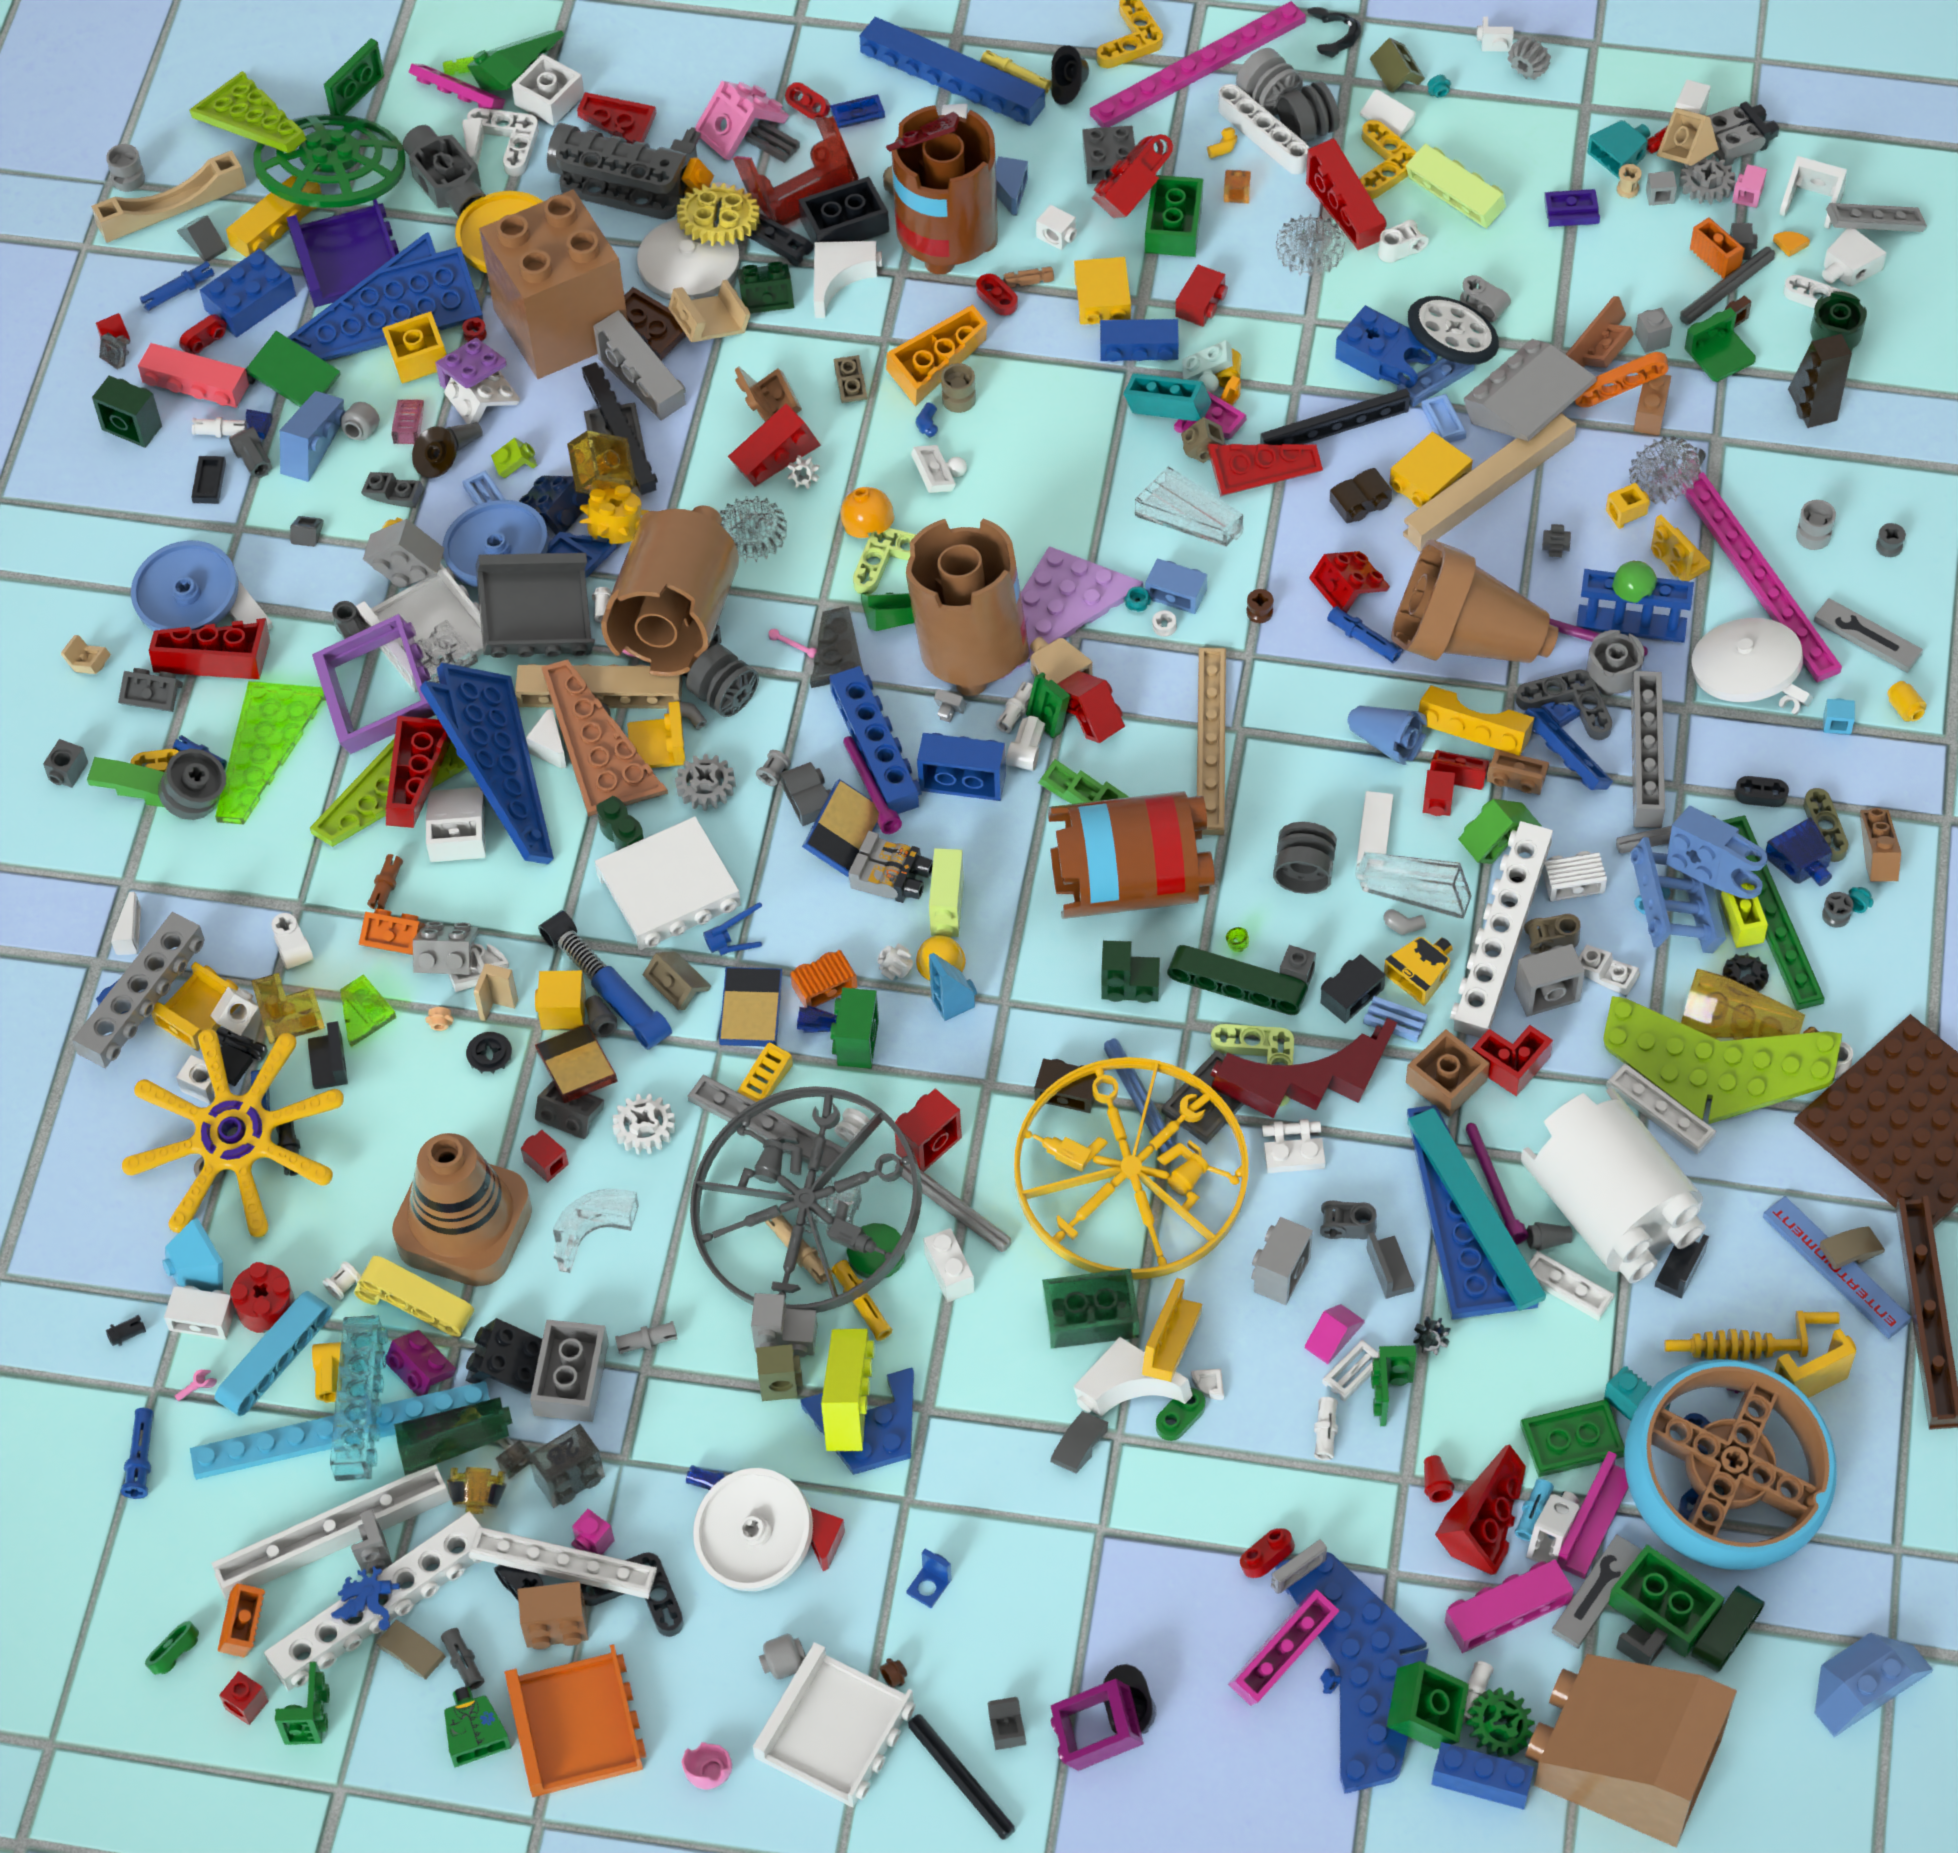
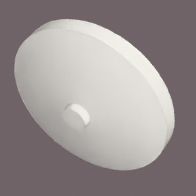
M673 219L657 226L646 235L638 249L637 262L642 281L655 294L670 300L673 289L683 287L690 299L695 300L717 295L722 280H728L731 284L739 269L740 256L736 240L735 244L725 241L724 246L720 242H716L714 246H711V241L708 240L701 244V238L693 241L692 234L686 236L684 230H680L677 219Z
M1743 618L1721 624L1700 639L1692 654V669L1698 685L1713 697L1731 702H1752L1776 695L1793 683L1803 665L1802 646L1797 635L1782 623L1764 618Z
M763 1468L739 1470L717 1482L703 1498L694 1521L693 1540L695 1550L705 1570L724 1585L741 1591L765 1590L786 1580L801 1565L811 1544L813 1518L805 1495L787 1477L778 1472Z

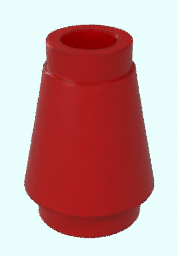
M1432 1455L1425 1458V1495L1435 1503L1449 1500L1453 1496L1455 1486L1441 1457Z

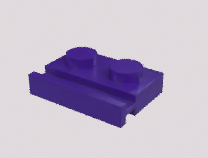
M1596 189L1545 192L1544 203L1548 227L1600 223Z

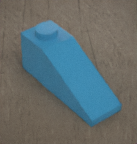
M935 953L930 954L931 999L944 1021L974 1008V996L977 995V991L971 979L966 980L959 969Z

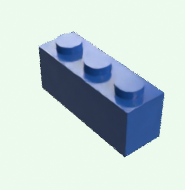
M1178 319L1100 320V361L1178 360Z
M1441 1742L1431 1785L1524 1810L1534 1767Z

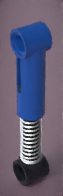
M560 910L538 926V930L545 942L553 949L556 947L560 948L569 956L573 963L591 980V986L633 1030L634 1035L645 1049L650 1050L672 1034V1029L665 1017L657 1010L653 1011L612 966L604 964L594 951H591L592 949L588 948L589 946L582 941V938H579L574 922L565 911Z

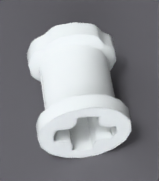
M346 1261L340 1265L341 1268L330 1279L325 1278L322 1281L327 1291L338 1300L344 1298V1293L354 1283H358L361 1277L358 1271Z

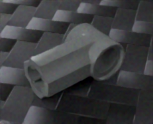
M254 427L228 437L236 457L242 459L252 477L262 478L268 475V472L272 469V464L263 450L261 440Z
M341 601L335 604L332 610L336 630L342 635L343 639L365 630L353 603Z

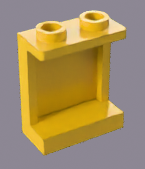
M1125 257L1075 260L1074 280L1079 306V323L1081 325H1093L1100 323V320H1131V300Z
M1432 431L1391 467L1389 484L1396 492L1402 493L1415 506L1420 508L1451 486L1458 478L1460 479L1472 470L1473 460Z
M194 962L191 965L193 975L165 1005L157 1001L151 1015L156 1025L198 1051L200 1049L198 1042L199 1033L205 1029L217 1031L221 1026L210 1015L227 987L237 991L238 986L229 979L223 980L211 967L207 965L203 967ZM241 1004L233 1005L230 1009V1014H232Z
M1839 1328L1833 1333L1828 1353L1800 1367L1795 1364L1789 1353L1777 1359L1774 1372L1786 1378L1810 1398L1848 1378L1856 1354L1855 1343L1850 1336H1845Z

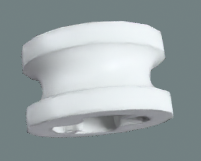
M1162 610L1153 616V630L1157 635L1167 637L1175 633L1177 624L1176 617L1172 612ZM1166 620L1168 622L1167 627H1162V621Z

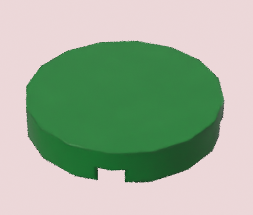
M872 1223L860 1227L867 1236L872 1237V1241L876 1242L877 1247L885 1250L886 1253L892 1252L901 1238V1235L895 1228L886 1224ZM847 1248L846 1251L850 1267L864 1278L871 1276L886 1260L884 1258L885 1254L877 1251L862 1253ZM905 1253L885 1278L890 1277L900 1269L904 1263Z

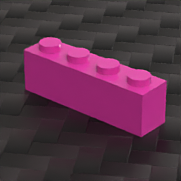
M1556 1559L1548 1563L1542 1561L1532 1566L1527 1573L1520 1576L1514 1574L1507 1577L1501 1585L1495 1588L1486 1587L1476 1593L1475 1597L1467 1601L1463 1599L1455 1601L1446 1610L1444 1623L1463 1654L1569 1604L1572 1600L1574 1589Z
M1317 1589L1310 1592L1228 1685L1250 1706L1258 1703L1340 1610Z

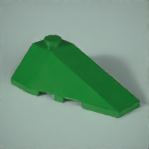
M562 30L547 31L488 51L482 50L473 56L474 60L467 67L481 89L485 91L508 90L527 70V66L533 64L539 58V54L549 51L564 33Z

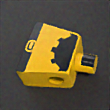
M1418 937L1385 959L1384 973L1386 977L1425 1006L1449 974L1451 960L1447 955L1453 950V947L1445 938H1440L1432 945L1425 938Z

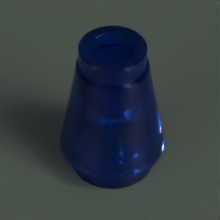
M809 1005L807 1007H799L796 1029L803 1030V1033L831 1032V1025L836 1023L837 1015Z

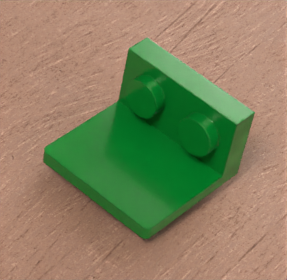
M1416 1345L1379 1346L1378 1358H1373V1371H1371V1387L1374 1389L1375 1398H1373V1415L1379 1416L1380 1426H1386L1389 1406L1388 1383L1394 1386L1413 1383Z
M316 1661L309 1663L307 1708L299 1705H288L284 1709H275V1723L284 1745L322 1744L323 1732L328 1731V1715L324 1713V1703H329L330 1688L329 1684H325V1673L320 1672Z

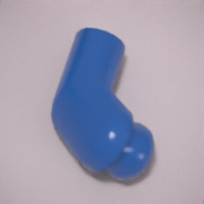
M927 402L915 422L919 431L931 438L938 431V427L933 424L934 421L932 420L937 408L934 404Z

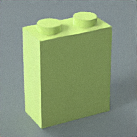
M934 848L929 898L931 936L959 937L964 885L962 850Z

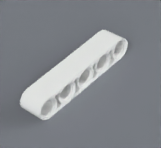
M1226 84L1220 88L1218 110L1226 120L1288 172L1297 175L1307 170L1309 146L1240 87L1234 84Z

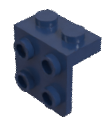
M544 475L535 480L534 486L519 502L534 508L544 518L555 535H557L559 532L568 531L583 512L580 510V506L588 504L590 495L576 476Z

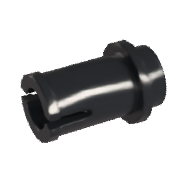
M136 1315L116 1326L111 1324L110 1328L105 1331L111 1345L115 1346L118 1344L120 1347L123 1341L145 1333L146 1329L143 1322H141L140 1316Z

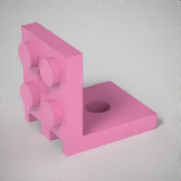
M721 81L695 128L696 132L701 133L700 138L724 159L731 160L755 118L785 124L789 115L782 110L783 105L766 96L767 92L757 85L750 87L743 82L736 84ZM725 118L727 121V126L725 130L722 131L721 122Z

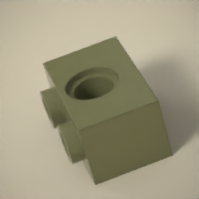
M792 1344L756 1348L762 1401L798 1398L797 1387L803 1386L800 1355H794Z

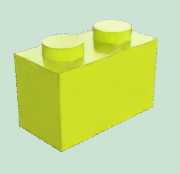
M1741 884V887L1746 890L1755 889L1751 884ZM1722 891L1720 904L1736 948L1764 943L1768 924L1758 896L1752 899H1744Z

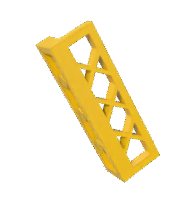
M1176 1278L1146 1344L1142 1375L1171 1382L1199 1320L1202 1304L1183 1299L1185 1280Z

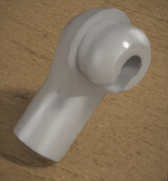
M1389 909L1383 916L1385 924L1401 935L1426 928L1423 915L1407 918L1400 912Z

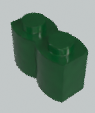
M611 796L596 805L601 832L607 839L614 842L616 851L644 839L640 823L634 817L628 815L625 804L619 798Z

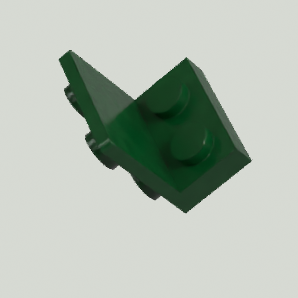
M775 261L768 263V266L757 267V265L752 264L745 265L742 269L737 270L741 300L749 309L750 314L794 308L788 264Z

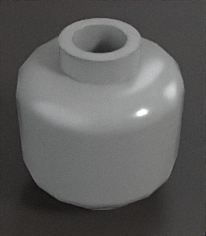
M366 402L353 403L341 418L342 429L351 439L366 440L378 427L380 421L379 414L374 407Z
M784 1634L764 1643V1654L759 1656V1660L765 1674L771 1672L775 1679L781 1680L796 1674L806 1655L799 1638L794 1639L790 1634Z

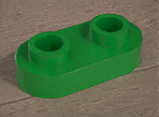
M1191 1388L1193 1396L1190 1399H1194L1195 1403L1184 1404L1172 1399L1157 1415L1156 1432L1162 1439L1174 1441L1181 1438L1203 1415L1205 1411V1397L1201 1391ZM1168 1419H1173L1176 1421V1423L1173 1425H1169L1166 1423V1421Z
M191 1621L181 1623L149 1654L145 1660V1666L154 1675L168 1673L175 1666V1660L183 1652L189 1651L196 1645L199 1630Z

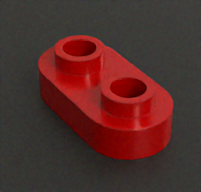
M800 82L792 83L786 89V102L814 121H821L828 116L830 112L829 101ZM803 94L801 100L798 101V96ZM821 105L820 111L817 112V107Z
M984 274L977 279V295L997 314L1010 315L1017 310L1018 297L1016 293L997 275Z
M217 314L206 317L183 333L179 340V347L187 353H200L205 347L224 336L226 322Z
M1284 1528L1273 1529L1246 1550L1239 1561L1244 1574L1249 1578L1262 1577L1290 1555L1295 1548V1542L1291 1533Z

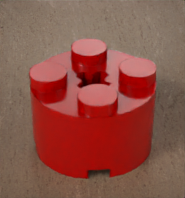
M255 1262L241 1272L230 1289L231 1298L240 1322L244 1327L256 1333H264V1331L269 1330L295 1301L286 1274L281 1269L262 1262Z

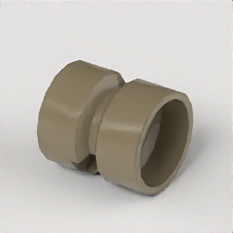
M960 363L947 366L941 375L943 405L951 412H966L975 405L976 401L974 371L971 367Z

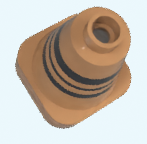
M444 1133L432 1137L425 1142L418 1153L413 1181L393 1222L392 1233L400 1258L412 1268L467 1285L486 1286L496 1282L506 1272L532 1214V1205L526 1182L514 1171L489 1164L475 1146L464 1136Z

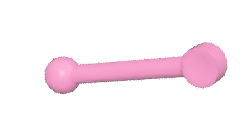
M777 629L769 631V638L773 641L780 640L806 652L810 658H815L818 654L816 648H808L780 635Z

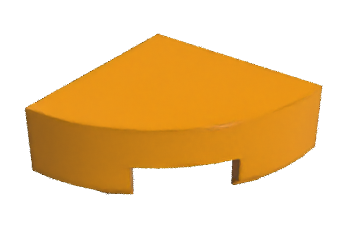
M1789 231L1775 234L1773 242L1790 257L1808 247L1810 239L1800 233Z
M1233 375L1225 386L1220 399L1233 406L1241 394V379Z

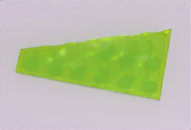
M248 681L226 770V785L220 795L215 818L218 823L245 824L259 803L260 795L265 787L272 783L275 778V772L280 765L283 766L303 736L304 728L310 719L313 720L318 713L317 708L322 701L326 700L322 687Z

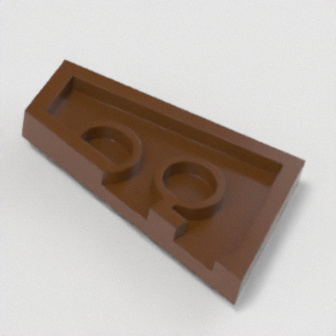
M632 287L624 295L628 322L656 356L662 360L686 334L668 307Z

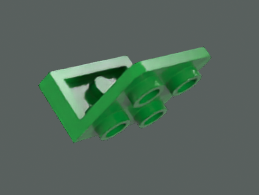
M1731 307L1722 312H1716L1710 318L1700 323H1694L1687 330L1684 349L1714 382H1719L1754 364L1756 361L1755 354L1734 332L1737 314Z

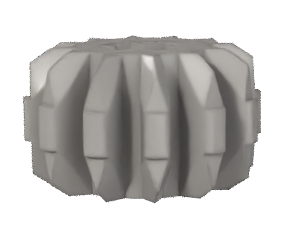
M1525 36L1511 46L1508 52L1509 56L1507 59L1512 63L1511 68L1516 69L1518 74L1521 73L1526 79L1530 77L1535 80L1544 74L1551 64V56L1547 53L1548 49L1543 47L1541 42H1536L1533 37L1530 39Z

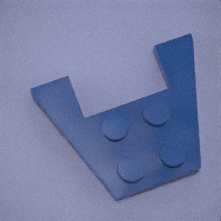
M913 1367L887 1374V1381L894 1402L867 1410V1414H865L863 1451H835L853 1475L911 1458ZM823 1393L800 1399L804 1412L808 1413L818 1430L824 1434L821 1405Z

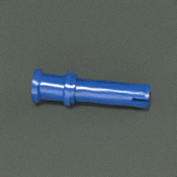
M137 1408L135 1410L130 1457L124 1463L123 1469L126 1472L125 1484L121 1486L120 1491L127 1498L141 1499L148 1495L146 1481L147 1474L151 1472L148 1453L152 1419L154 1417V1411L149 1408ZM141 1430H143L142 1445L139 1446Z

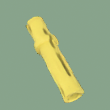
M986 50L981 57L980 62L1045 89V95L1051 88V80L1013 63L1012 59L1008 57H1000L989 50Z

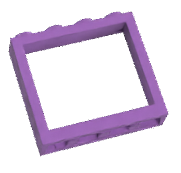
M400 614L312 654L339 743L350 754L394 735L397 716L418 718L435 716L420 690V686L425 681L431 680L427 668L421 662L424 656L420 646L414 640V636H416L415 628L411 622L407 623ZM401 637L421 701L354 731L335 667Z

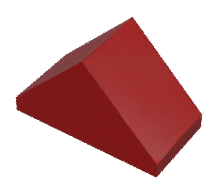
M810 1508L813 1518L811 1546L822 1571L829 1569L844 1536V1519Z

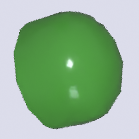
M1629 561L1618 568L1612 587L1615 594L1623 600L1638 603L1644 596H1651L1657 583V577L1654 570L1648 564L1642 561Z

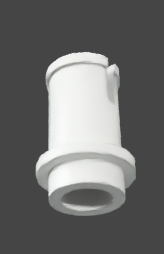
M598 587L592 594V600L595 601L594 620L598 623L602 621L611 595V590L607 587Z

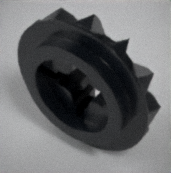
M1748 952L1741 956L1735 954L1732 959H1727L1722 972L1725 984L1734 992L1745 995L1761 991L1766 986L1769 978L1767 964H1763L1759 956L1754 958ZM1747 968H1752L1750 975L1747 974L1740 979L1742 970L1745 971Z
M484 1032L475 1036L469 1042L466 1049V1057L472 1069L479 1070L481 1074L484 1071H490L494 1074L500 1068L505 1069L506 1063L511 1061V1044L504 1035L497 1032ZM487 1046H489L490 1049H492V1060L487 1059Z

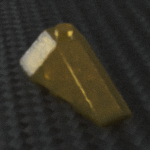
M1697 968L1681 1023L1715 1039L1733 1038L1734 1040L1744 1038L1800 1034L1805 1014L1726 976Z

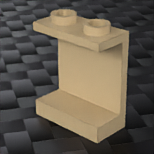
M722 280L718 296L695 300L690 299L683 287L674 288L668 305V309L691 342L745 333L748 321L750 320L749 309L743 304L728 280Z

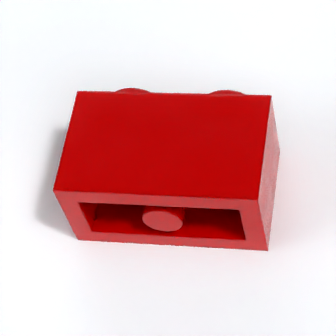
M1197 264L1176 299L1175 317L1204 327L1207 320L1214 317L1219 300L1223 301L1227 294L1228 286L1225 285L1226 274Z

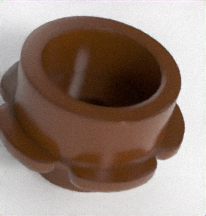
M887 1658L886 1663L880 1666L883 1679L892 1688L897 1685L902 1686L905 1684V1677L907 1676L904 1665L900 1660L893 1661L891 1658Z

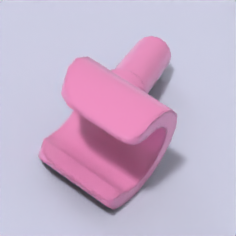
M197 1370L194 1373L193 1382L178 1392L175 1398L180 1401L200 1387L212 1388L215 1386L217 1379L210 1378L205 1381V1376L211 1370Z

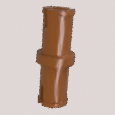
M386 855L381 872L374 879L375 887L367 902L370 908L374 909L377 903V908L384 910L389 894L395 889L397 884L395 879L403 864V860L400 857L396 856L393 863L394 855Z

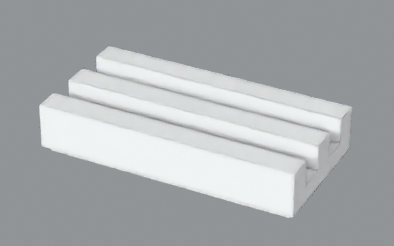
M1361 1340L1323 1378L1322 1384L1326 1387H1331V1391L1334 1394L1338 1393L1345 1402L1371 1376L1373 1361L1345 1389L1343 1387L1372 1358H1378V1352L1364 1340ZM1363 1350L1367 1352L1338 1382L1334 1381Z

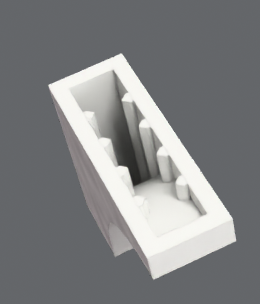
M876 241L815 242V318H825L830 301L845 286L862 279L877 277V267H882V252L877 251Z
M1121 1337L1114 1342L1073 1386L1077 1396V1404L1088 1413L1092 1411L1100 1417L1114 1406L1136 1397L1149 1395L1165 1396L1186 1404L1193 1395L1188 1379L1178 1372H1175L1171 1382L1142 1375L1145 1352Z

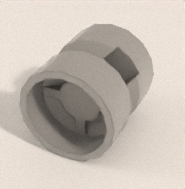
M119 144L112 147L106 155V161L115 188L123 192L139 189L145 181V174L138 150L130 144Z
M1811 500L1802 507L1796 538L1803 547L1809 550H1819L1826 547L1831 541L1836 511L1830 503L1823 500Z

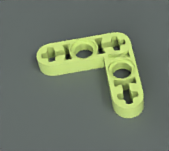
M888 528L881 534H877V531L872 532L853 575L855 591L859 594H872L875 592L890 556L909 560L910 550H903L901 545L910 543L916 534ZM882 538H886V539H887V540H883L882 543H881V542H878V541H881ZM871 557L881 559L880 563L876 565L869 564L867 560ZM867 573H869L870 581H866L865 584H862L861 582L865 581Z
M1220 1024L1215 1026L1211 1032L1210 1043L1215 1051L1217 1050L1223 1054L1228 1052L1239 1055L1267 1056V1064L1273 1065L1276 1062H1282L1286 1065H1293L1294 1036L1288 1029ZM1221 1035H1226V1042H1220ZM1236 1035L1240 1036L1239 1044H1236ZM1253 1035L1258 1037L1260 1042L1255 1046L1246 1044L1244 1039L1247 1036ZM1278 1039H1284L1283 1053H1277ZM1285 1095L1279 1107L1286 1105L1290 1098Z

